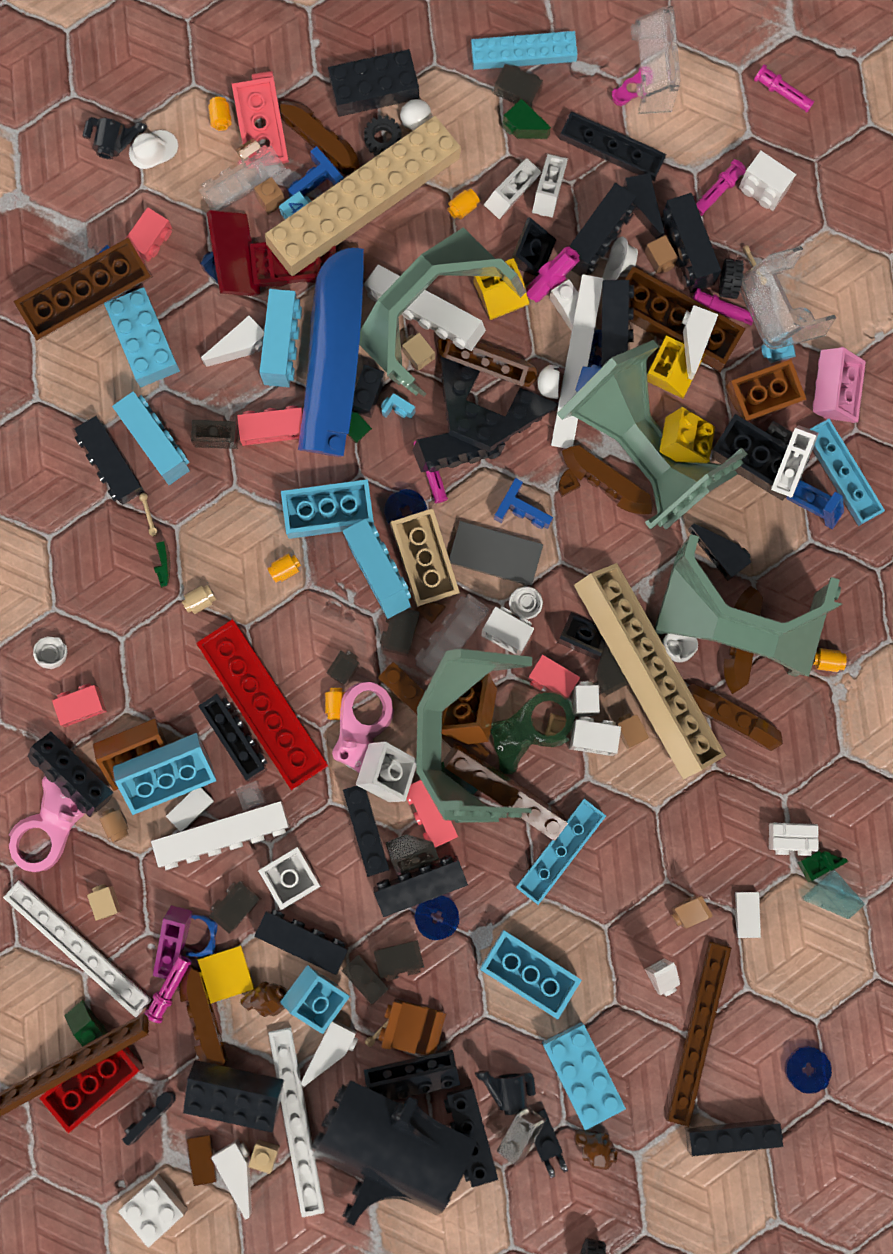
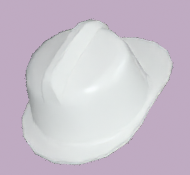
M164 130L140 134L135 138L130 147V160L140 169L152 168L173 158L178 150V142L172 133Z
M621 236L614 242L604 270L603 280H617L619 276H627L631 268L636 266L638 250L628 245L625 237Z

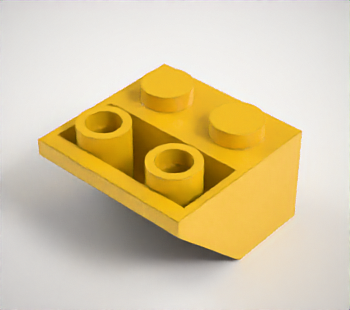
M514 258L505 261V263L517 273L518 277L520 278L524 286L522 276L520 274V271L516 265ZM474 276L473 283L490 320L529 305L527 293L520 298L500 277Z
M666 336L647 374V381L682 399L692 382L691 379H688L685 346L683 343Z
M681 407L665 418L659 452L675 462L708 463L710 462L715 426Z

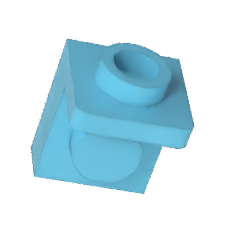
M791 334L771 340L768 337L763 338L764 345H761L764 358L767 357L770 363L796 357Z
M394 393L390 398L387 397L381 405L382 416L387 418L393 408L395 409L394 412L402 418L407 416L411 419L416 412L415 406Z

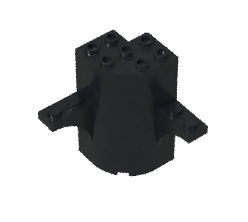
M350 1080L346 1085L342 1084L334 1098L337 1104L335 1107L332 1106L331 1110L326 1113L321 1124L324 1130L316 1136L311 1148L315 1149L312 1156L362 1179L361 1182L357 1181L353 1188L352 1194L355 1197L352 1204L347 1203L342 1217L345 1220L343 1224L350 1228L354 1227L361 1214L369 1206L388 1199L407 1201L435 1215L442 1213L448 1206L452 1193L456 1191L464 1175L477 1141L436 1121L419 1108L417 1100L410 1097L404 1102L397 1103Z

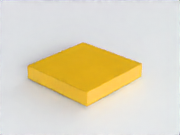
M242 945L198 959L210 1003L255 989Z

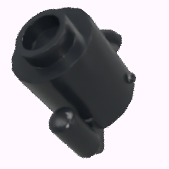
M90 117L85 122L82 136L90 139L93 127H96L92 149L96 151L97 156L112 160L113 157L119 156L139 133L145 132L148 126L137 122L134 126L126 128L122 123L113 119Z
M489 1071L475 1072L476 1077L484 1082L498 1105V1110H504V1115L523 1113L522 1109L527 1107V1096L536 1095L535 1080L531 1073L504 1074L493 1078Z

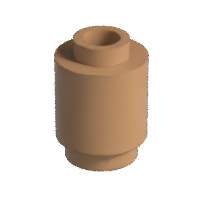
M111 808L101 813L103 817L99 821L107 838H111L112 843L129 835L127 831L129 828L120 810L115 811L114 808Z

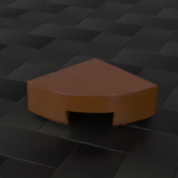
M569 468L563 473L559 482L561 498L581 487L576 476Z
M430 602L420 605L415 609V612L433 624L446 606Z

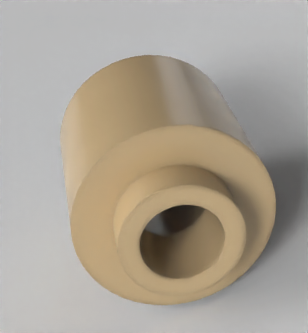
M201 585L183 595L185 600L182 603L188 613L192 611L196 614L211 606L216 598L208 585L204 587Z

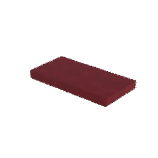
M209 210L207 212V219L220 294L260 295V286H254L250 253L252 240L247 214Z

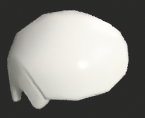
M420 99L409 100L400 112L402 124L406 129L409 128L412 131L433 117L430 106Z
M548 365L540 372L538 389L545 397L559 398L560 375L559 371H557L559 366Z
M529 586L517 588L511 594L509 600L512 614L524 619L536 617L541 612L543 605L541 594Z
M667 634L662 640L667 654L672 661L677 663L688 661L698 650L696 638Z
M47 636L41 638L34 645L33 650L35 661L38 665L47 669L60 667L65 662L68 654L67 645L59 637Z

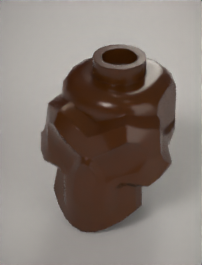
M262 982L253 991L247 993L240 1000V1003L248 1011L254 1008L263 1017L268 1015L276 1016L286 1009L280 1002L286 995L287 990L281 985Z
M582 1129L575 1131L576 1144L583 1147V1161L589 1162L592 1168L608 1170L613 1163H616L618 1150L614 1148V1144L609 1140L608 1134Z

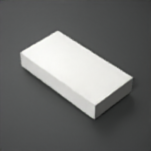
M202 788L191 791L166 817L180 832H183L214 800Z
M735 892L737 938H761L759 892Z

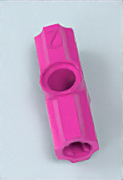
M569 246L565 247L553 260L547 262L539 269V275L526 287L529 299L535 302L541 301L552 289L561 285L566 280L565 275L580 261L576 250Z

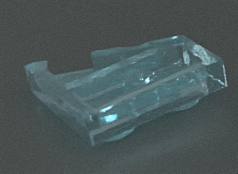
M835 870L831 871L802 897L803 901L846 919H850L865 905Z

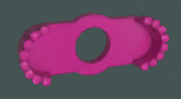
M648 66L640 67L639 72L632 78L626 79L621 87L617 90L614 88L612 91L614 104L624 106L633 98L639 97L642 91L652 83L654 79L653 70L648 68ZM630 83H635L638 86V91L630 93L626 86Z

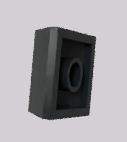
M527 218L512 258H514L519 270L538 276L539 269L548 262L557 239L532 218Z
M570 612L557 642L596 660L600 658L606 644L594 621Z

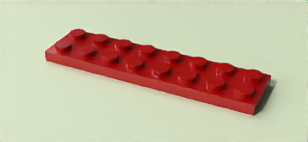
M233 619L196 643L291 791L329 767Z

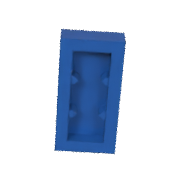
M316 146L310 153L311 159L317 167H312L307 171L306 176L300 180H295L288 189L289 197H292L297 192H300L305 197L326 179L334 186L342 181L344 177Z
M515 478L499 506L494 520L502 524L509 509H511L515 516L521 519L524 517L528 518L535 527L548 529L553 517L516 498L522 488L523 481Z
M799 480L793 497H786L792 503L823 518L825 526L832 530L844 513L843 495L834 492L830 496Z

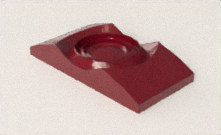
M266 242L250 244L254 286L281 287L298 282L316 283L320 268L328 258L336 253V247L334 245L328 252L316 258L314 262L294 276H291L267 246Z

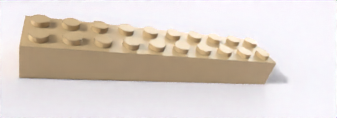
M436 116L432 117L265 233L267 246L290 275L294 276L314 262L316 258L328 252L331 247L341 243L459 160L461 146Z
M615 563L595 571L577 582L574 586L578 595L584 602L600 634L607 643L683 780L725 757L726 754L672 659L667 654L663 643L618 564Z

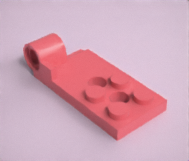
M273 72L252 74V81L232 84L242 144L244 145L251 139L256 140L258 143L262 139H267L270 142V146L267 149L260 148L245 158L247 170L289 163ZM259 118L266 121V125L263 128H257L254 123Z

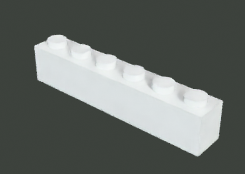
M377 265L364 283L368 292L367 296L377 302L400 276ZM426 290L402 313L403 317L410 321L414 319L424 329L429 330L430 328L434 330L440 338L452 340L460 349L465 347L472 351L486 331L482 320Z
M280 801L153 840L151 843L158 867H165V870L178 867V862L184 860L187 861V864L200 860L199 856L208 853V856L211 857L221 854V849L230 847V850L243 847L242 842L251 840L253 844L265 840L264 836L271 833L273 837L285 834V829L290 828L283 802Z

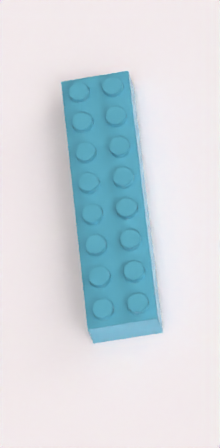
M575 31L471 39L473 70L577 61Z
M827 419L811 428L810 430L819 433L813 447V452L837 492L843 495V502L857 525L860 526L885 511L831 420Z
M583 799L567 819L568 824L555 841L551 840L516 888L539 905L605 819L606 815Z

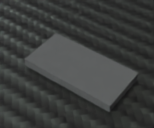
M460 521L449 560L452 565L532 587L544 544Z

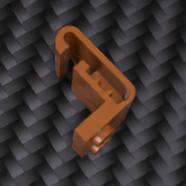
M394 999L393 1005L388 1004L384 1018L389 1019L386 1028H381L378 1039L382 1041L381 1048L388 1050L395 1048L425 1056L435 1054L447 1013Z

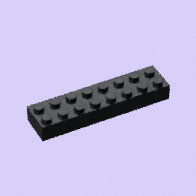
M572 111L559 137V140L637 175L650 173L652 182L655 181L667 155Z

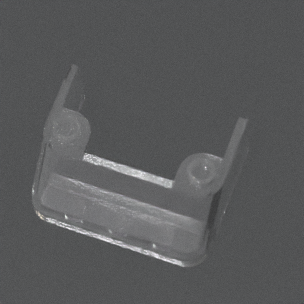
M664 6L635 19V23L631 24L632 40L638 41L641 67V80L636 86L637 97L640 96L641 98L638 109L639 114L672 112L680 87L673 6Z
M802 246L770 254L745 272L742 277L740 293L763 343L770 349H779L823 337L836 319L834 314L815 320L811 311L806 308L792 309L780 284L777 274L794 268L803 251Z

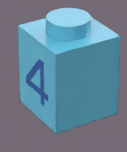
M297 192L279 206L280 213L286 220L309 204L311 200L308 196L303 197L300 192Z

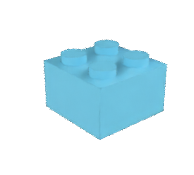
M307 965L280 1003L291 1015L323 1034L350 996L338 984Z

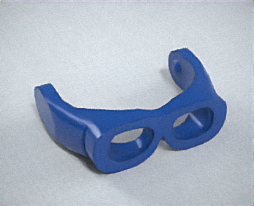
M192 915L191 918L195 920L201 919L208 925L211 938L208 946L202 952L194 953L190 951L186 952V956L201 957L208 954L213 955L215 952L218 922L206 916Z

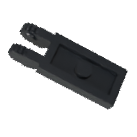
M171 1091L163 1092L161 1096H158L156 1098V1106H149L141 1114L143 1119L138 1124L136 1122L132 1123L124 1131L127 1135L122 1141L128 1146L134 1144L176 1101L175 1093Z
M545 1108L525 1116L524 1119L541 1161L545 1163L550 1178L555 1177V1171L549 1159L555 1156L558 1157L561 1170L564 1173L569 1171L562 1156L563 1151Z

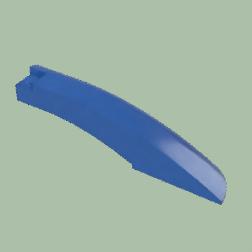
M348 248L333 254L325 261L317 275L310 320L309 360L298 444L299 451L335 457L344 456L346 435L349 434L359 353L363 297V248Z

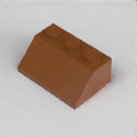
M791 359L731 380L726 386L733 407L746 421L807 400Z
M489 673L442 711L443 735L466 744L489 742L497 687Z
M154 718L93 744L96 762L111 788L115 791L119 788L115 783L113 766L168 744Z

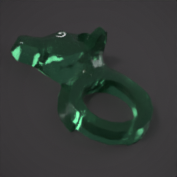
M544 691L530 698L508 719L493 723L490 732L499 758V769L502 773L510 775L516 772L520 759L532 744L543 747H557L570 740L567 735L573 729L575 715L573 711L574 706L568 698L561 693ZM541 702H556L564 709L567 720L565 727L559 733L546 735L538 731L534 726L532 720L533 710Z

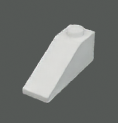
M547 155L532 213L553 218L568 161L567 158Z
M526 158L497 187L484 206L500 219L542 172Z
M567 280L551 290L550 301L572 331L579 293L571 281ZM596 324L591 346L602 340Z
M695 305L691 312L686 311L682 324H685L683 337L688 379L691 380L696 374L718 314Z
M248 316L201 357L204 365L208 367L261 351L264 330Z
M799 425L795 427L771 490L793 497L815 445L818 432Z
M662 959L645 969L657 994L668 996L677 991L676 987L680 985V981L673 962Z
M333 1020L300 1085L306 1086L344 1057L348 1050L353 1051L358 1041L355 1038L357 1031Z
M237 1139L214 1153L211 1158L246 1220L252 1213L250 1167H248V1156L250 1153L244 1143L241 1144Z

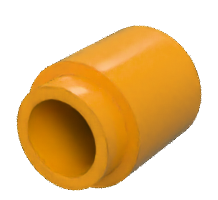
M224 97L212 98L208 105L211 126L218 131L227 130L232 125L229 103Z
M472 189L463 190L448 202V211L453 218L461 220L477 207L480 200Z
M288 553L272 562L271 566L267 569L273 580L277 583L279 581L283 582L300 572L298 567L301 564L296 555L291 556Z
M818 648L813 665H815L816 670L844 671L847 656L846 653H841L840 650Z
M330 688V692L325 693V714H327L328 720H340L341 702L345 694L343 688Z

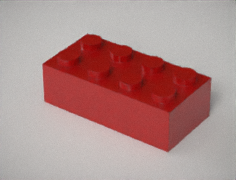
M126 1047L46 1091L39 1099L69 1134L145 1067L131 1050Z

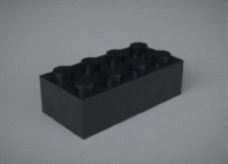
M410 49L328 67L329 80L338 117L419 99V85Z
M616 182L569 246L576 250L580 260L571 271L582 277V274L588 275L589 273L592 275L598 266V260L600 257L604 258L612 240L616 241L619 238L623 225H628L633 218L637 196Z
M692 192L667 200L661 220L663 229L667 230L668 240L678 256L676 265L682 270L684 286L689 288L690 293L695 292L697 288L702 290L714 286L721 268Z
M735 414L712 449L710 457L723 464L740 448H743L747 455L741 460L743 464L735 471L781 501L787 497L771 489L788 446Z
M194 1060L187 1079L183 1113L273 1133L279 1113L284 1079Z

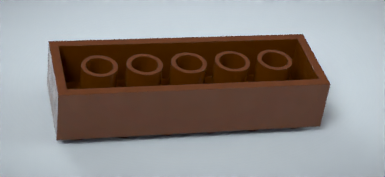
M128 237L13 302L37 341L135 288L153 276L132 239Z
M634 266L625 279L630 280L631 285L635 287L634 298H630V307H634V320H630V322L663 341L668 336L684 344L683 330L685 324H682L686 311L691 312L694 305L718 314ZM718 314L701 362L721 372L746 328Z

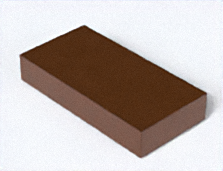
M211 1135L188 1138L187 1145L193 1186L217 1182L216 1168L211 1158L213 1156Z

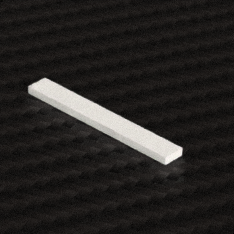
M582 274L557 412L577 393L575 389L582 367H588L604 278ZM558 414L556 415L551 446L565 449L573 446L578 418L570 416L562 420Z
M18 880L3 897L134 1017H137L152 1001L145 992L21 880Z
M292 1028L269 1031L276 1077L284 1079L281 1105L302 1217L325 1213L316 1159L312 1156L314 1149L311 1148L313 1142L303 1088L300 1085L301 1077Z

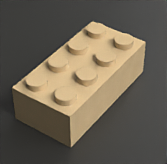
M429 509L390 522L416 606L460 593L434 510Z

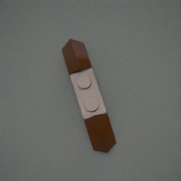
M281 101L283 122L313 148L317 146L344 175L352 174L360 168L358 157L349 142L345 139L339 140L333 131H327L324 128L323 123L318 118H312L314 112L299 103Z
M448 338L438 339L439 354L449 360L522 387H530L539 377L536 367L510 353L477 342L473 350L470 351L465 347L460 349Z
M571 446L562 450L566 465L580 481L584 477L588 478L587 481L596 488L598 486L601 487L609 498L613 500L618 499L619 502L616 506L625 511L643 515L652 514L650 494L581 446Z
M750 586L741 594L734 609L760 616L763 597L758 590ZM730 646L729 655L732 658L724 659V676L727 686L733 695L749 684L754 653Z
M695 684L688 686L691 695L704 716L769 751L783 744L781 731L768 722L705 688Z
M189 965L179 983V994L181 1002H189V1005L186 1007L189 1018L194 1019L196 1026L193 1027L194 1037L196 1041L200 1040V1044L194 1046L195 1052L202 1062L225 1066L228 1058L201 970Z

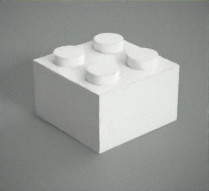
M760 151L746 170L739 188L746 196L753 197L759 201L762 207L774 211L787 193L796 174L763 151Z
M495 607L482 629L481 636L515 655H521L534 631V628L531 627L532 623L522 617L517 619L511 616L512 612L504 607L500 609Z
M581 717L573 723L569 749L614 756L618 752L621 727L616 726L614 721L603 720L601 723H595L594 718Z
M387 742L369 743L356 785L387 802L406 801L417 766V759Z
M300 847L293 849L258 870L281 910L322 886Z
M158 1174L118 1212L149 1248L188 1209Z

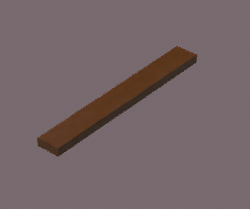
M708 942L666 1118L668 1122L690 1127L732 947Z
M145 1013L135 1017L0 1093V1117L149 1035V1017Z

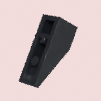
M650 173L625 178L622 187L637 196L635 200L636 209L633 213L656 240L663 237L664 229Z
M695 523L689 527V533L699 537L698 544L727 581L752 562L749 552L738 544Z

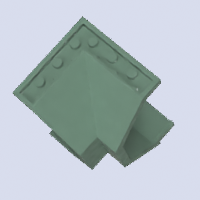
M464 227L421 254L377 300L360 330L359 345L387 372V377L398 385L402 384L416 396L419 393L424 397L427 393L402 366L399 316L439 275L500 277L520 298L527 292L517 273L501 258L495 259Z
M652 340L612 357L557 414L562 420L570 416L576 417L615 439L649 479L653 487L658 513L645 522L650 529L658 525L659 527L663 526L667 530L710 491L738 475L735 470L743 464L741 460L747 453L743 448H740L723 464H715L710 462H675L659 452L663 430L650 415L646 368L647 358L659 347Z
M690 534L677 551L654 628L656 633L661 636L664 633L718 642L772 659L789 668L788 675L796 677L801 674L809 677L826 615L842 605L834 601L839 598L841 587L838 586L840 580L831 577L829 583L814 594L810 612L787 623H780L734 609L726 605L695 560L694 554L699 537Z
M467 649L446 651L417 707L416 772L444 820H452L456 823L499 822V818H507V814L510 818H522V813H531V808L487 807L441 771L442 711L490 671L532 666V657Z

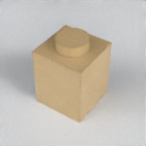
M420 333L415 336L410 335L404 340L402 351L417 371L435 359V352Z
M103 884L92 888L93 893L87 895L95 920H101L121 912L113 886L106 887Z
M258 1139L248 1167L271 1174L280 1146Z

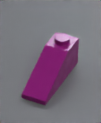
M170 906L162 922L153 976L167 979L178 959L177 957L183 954L193 911Z

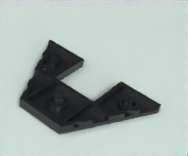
M440 355L439 363L442 373L443 397L446 403L448 435L490 452L498 444L508 441L517 432L521 433L531 427L532 423L542 420L543 416L553 410L557 411L559 403L521 387L506 416L467 401L480 371Z

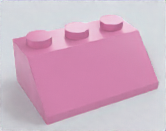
M844 347L821 350L818 361V376L815 382L816 391L813 401V412L826 419L858 423L866 361Z

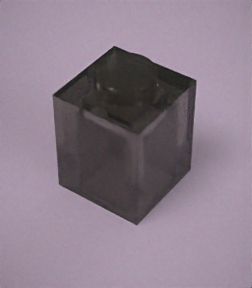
M348 650L346 653L340 651L328 669L327 675L347 687L360 666V663L357 661L359 657Z

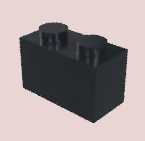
M364 365L354 391L352 412L369 418L372 417L385 382V371Z

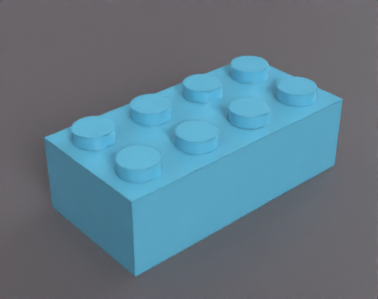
M144 287L104 304L134 377L140 387L180 372Z
M269 289L260 364V375L264 385L290 387V381H294L295 368H293V360L297 359L295 340L299 339L300 333L297 319H301L302 306H300V299H297L295 291Z
M133 391L112 406L168 485H171L190 471L187 467V464L190 462L179 447L175 449L177 444L167 430H164L165 428L161 421L151 410L142 395L137 397Z
M368 479L281 491L288 539L343 532V530L364 519L368 521L370 526L374 524Z
M364 519L343 530L349 548L387 619L410 608L411 605L408 599L412 597L408 591V586L404 578L400 576L394 560L390 558L384 542H381L374 524L370 526L368 521Z
M197 733L113 766L115 783L132 815L216 781L213 765Z
M502 930L480 966L481 971L556 1019H559L582 981L579 977L505 930Z
M582 1022L542 1042L585 1130L626 1109Z

